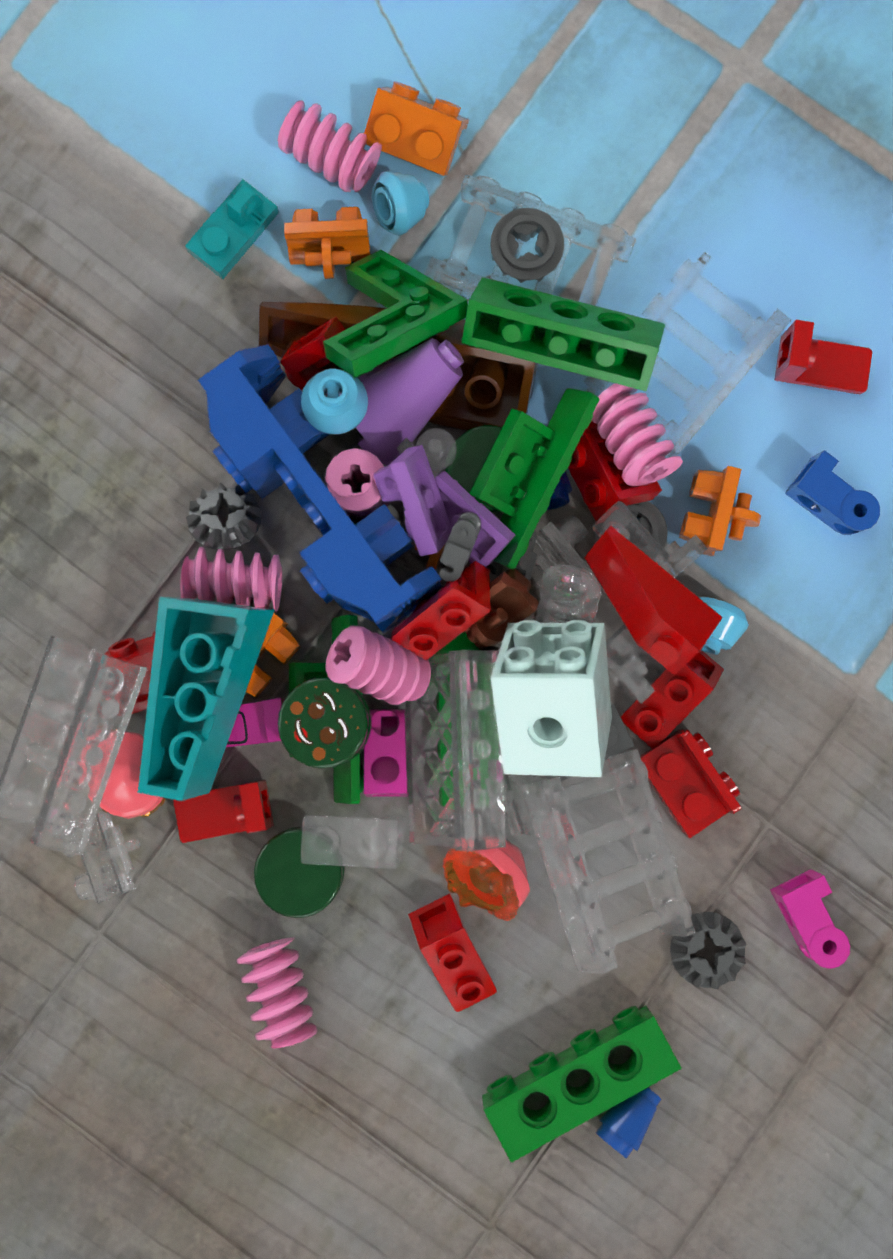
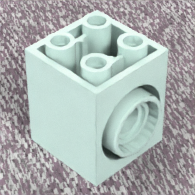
M524 620L518 623H508L491 675L504 774L602 777L612 720L605 624L588 623L584 620H572L566 623H540L535 620Z

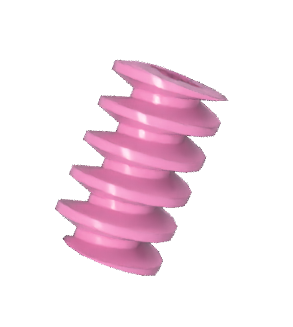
M303 100L297 101L288 112L280 128L278 147L286 154L293 153V157L299 163L308 162V166L313 172H323V176L327 181H338L339 187L344 192H351L353 190L354 192H359L375 171L382 150V144L376 142L368 151L364 150L367 140L366 134L363 132L359 133L353 141H350L352 126L349 123H344L336 132L334 130L337 121L335 114L329 113L321 122L319 121L322 112L321 105L315 103L305 112Z
M615 383L598 396L599 402L593 412L592 420L598 424L597 430L600 436L606 439V448L611 454H614L613 461L618 469L623 470L622 478L626 485L643 486L672 474L681 466L683 461L680 456L665 458L675 447L672 440L656 442L664 435L666 430L663 424L649 426L656 419L657 413L654 408L641 410L649 401L646 393L634 394L638 389Z
M356 448L342 451L332 459L326 470L325 481L328 490L350 520L359 523L383 504L388 507L390 501H382L373 477L379 469L384 467L377 456L369 451ZM361 482H364V483H365V484H362L361 492H359V493H353L354 491L357 490V488H358V483H361Z
M199 547L194 560L186 556L183 561L180 579L181 598L196 599L198 596V599L214 601L217 598V602L232 604L235 598L237 605L250 606L254 600L255 607L268 609L272 601L274 610L277 612L281 599L283 577L279 555H273L269 566L263 567L260 553H255L250 565H245L242 551H236L232 562L226 563L224 550L218 549L213 562L207 559L205 548Z
M350 626L344 629L333 642L326 659V672L329 679L338 684L345 683L352 689H357L363 694H370L374 698L384 700L391 705H400L405 701H416L424 696L430 683L431 667L428 660L419 657L402 647L399 643L392 641V639L385 638L363 626Z
M294 937L279 939L256 946L236 959L237 964L253 966V970L243 976L241 980L242 983L257 984L258 989L246 996V1001L262 1003V1008L250 1017L251 1021H266L267 1027L255 1034L256 1040H271V1048L295 1045L311 1038L318 1031L317 1026L313 1023H304L312 1016V1007L299 1004L307 998V988L304 986H294L303 978V970L288 967L298 960V951L295 949H283L294 940Z

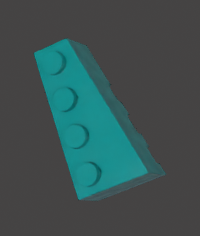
M159 597L138 793L179 801L210 793L275 610L193 598Z

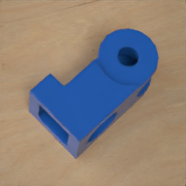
M823 450L808 461L785 494L842 535H853L871 528L880 517L878 500L867 491L855 490L832 472L839 460Z

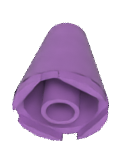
M432 338L375 367L370 372L357 377L364 385L368 396L367 412L360 424L355 427L364 437L358 445L363 450H367L377 456L382 464L388 466L411 445L462 378L463 373L460 365L464 363V360L458 350L448 340L440 343Z

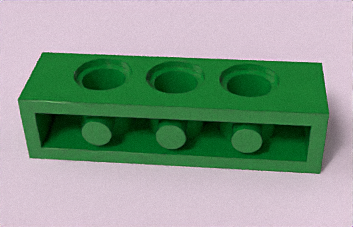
M482 277L468 302L461 343L647 392L666 324Z
M631 1006L620 1011L612 1018L613 1024L599 1032H596L595 1029L586 1030L571 1040V1047L557 1055L554 1052L544 1053L529 1064L530 1069L515 1078L510 1074L502 1076L487 1087L488 1093L482 1095L483 1110L511 1163L682 1069L655 1017L647 1006L640 1009L637 1006ZM625 1045L631 1048V1055L626 1062L612 1064L608 1061L609 1053L616 1046ZM575 1069H585L590 1072V1077L583 1086L572 1087L566 1083L568 1074ZM534 1092H541L549 1097L546 1105L538 1110L528 1109L523 1104L525 1098Z

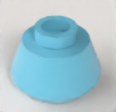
M386 171L382 172L373 184L372 204L380 225L386 231L400 236L408 232L424 218L426 209L429 206V195L425 185L413 175Z
M328 369L317 373L306 383L301 396V406L305 418L314 428L327 434H342L354 429L363 420L368 408V396L364 385L357 377L354 378L341 369Z
M699 597L723 617L700 651L718 655L721 649H731L748 629L749 624L745 613L727 602L709 597Z

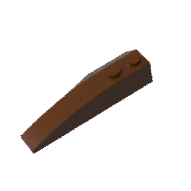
M262 302L259 309V346L269 345L275 355L282 358L294 341L337 316L344 328L348 329L387 308L308 302ZM465 319L412 347L414 348L432 338L440 343L448 340L458 350L464 360V363L460 365L463 373L462 378L428 422L463 430H469L482 425L503 427L511 409L528 413L538 363L462 344ZM400 353V354H398V355H396V356L390 358L389 360H391V359H393V358H395V357H397V356H399V355H401V354H403V353ZM333 362L322 367L324 370L341 369Z

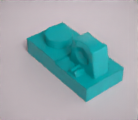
M242 179L217 210L210 215L193 235L185 247L188 253L223 280L279 214L278 207Z

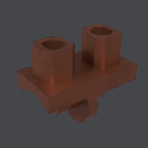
M508 569L490 582L491 611L465 630L468 639L481 651L488 646L497 645L503 640L508 623L523 621L536 612L539 601L529 593L532 586L531 582L519 571Z

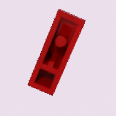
M611 525L584 557L636 644L673 675L679 672L700 652L723 618Z

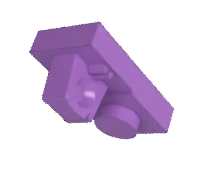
M419 445L407 448L388 466L379 469L373 477L383 502H403L405 507L404 514L406 516V531L409 537L415 541L419 555L425 556L440 551L447 543L452 527L424 447Z
M443 471L437 475L435 481L451 527L453 528L460 515L465 512H473L479 516L481 529L468 561L471 564L477 561L487 568L515 537V534L481 502L479 503L458 484L457 480Z

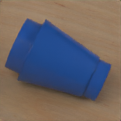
M649 1088L642 1090L610 1108L599 1119L602 1124L596 1131V1134L627 1159L633 1149L638 1152L657 1110V1105L662 1099Z

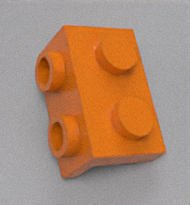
M395 81L392 88H377L364 132L367 135L365 145L371 147L374 143L378 142L382 144L381 151L440 175H448L463 129H467L469 123L468 118L459 115L461 107L439 98H435L434 105L417 98L419 90Z

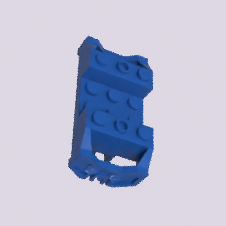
M269 345L237 351L198 379L207 395L210 432L220 444L212 450L245 493L254 489L260 498L263 499L284 483L286 484L294 498L305 509L314 525L322 534V537L299 553L307 563L305 567L300 569V572L326 604L334 599L341 608L376 623L384 634L413 613L419 602L423 599H429L442 588L440 584L441 577L431 566L416 574L401 586L398 585L386 567L413 548L411 538L385 504L356 525L353 524L302 455L330 434L317 430L305 418L301 406L302 391L300 388L268 409L266 403L269 402L286 377L279 364L280 361Z

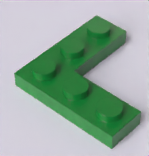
M379 250L346 266L345 271L349 285L387 309L323 341L326 358L354 378L368 373L379 364L410 350L414 345L447 330L451 325L466 318L467 299L387 252Z

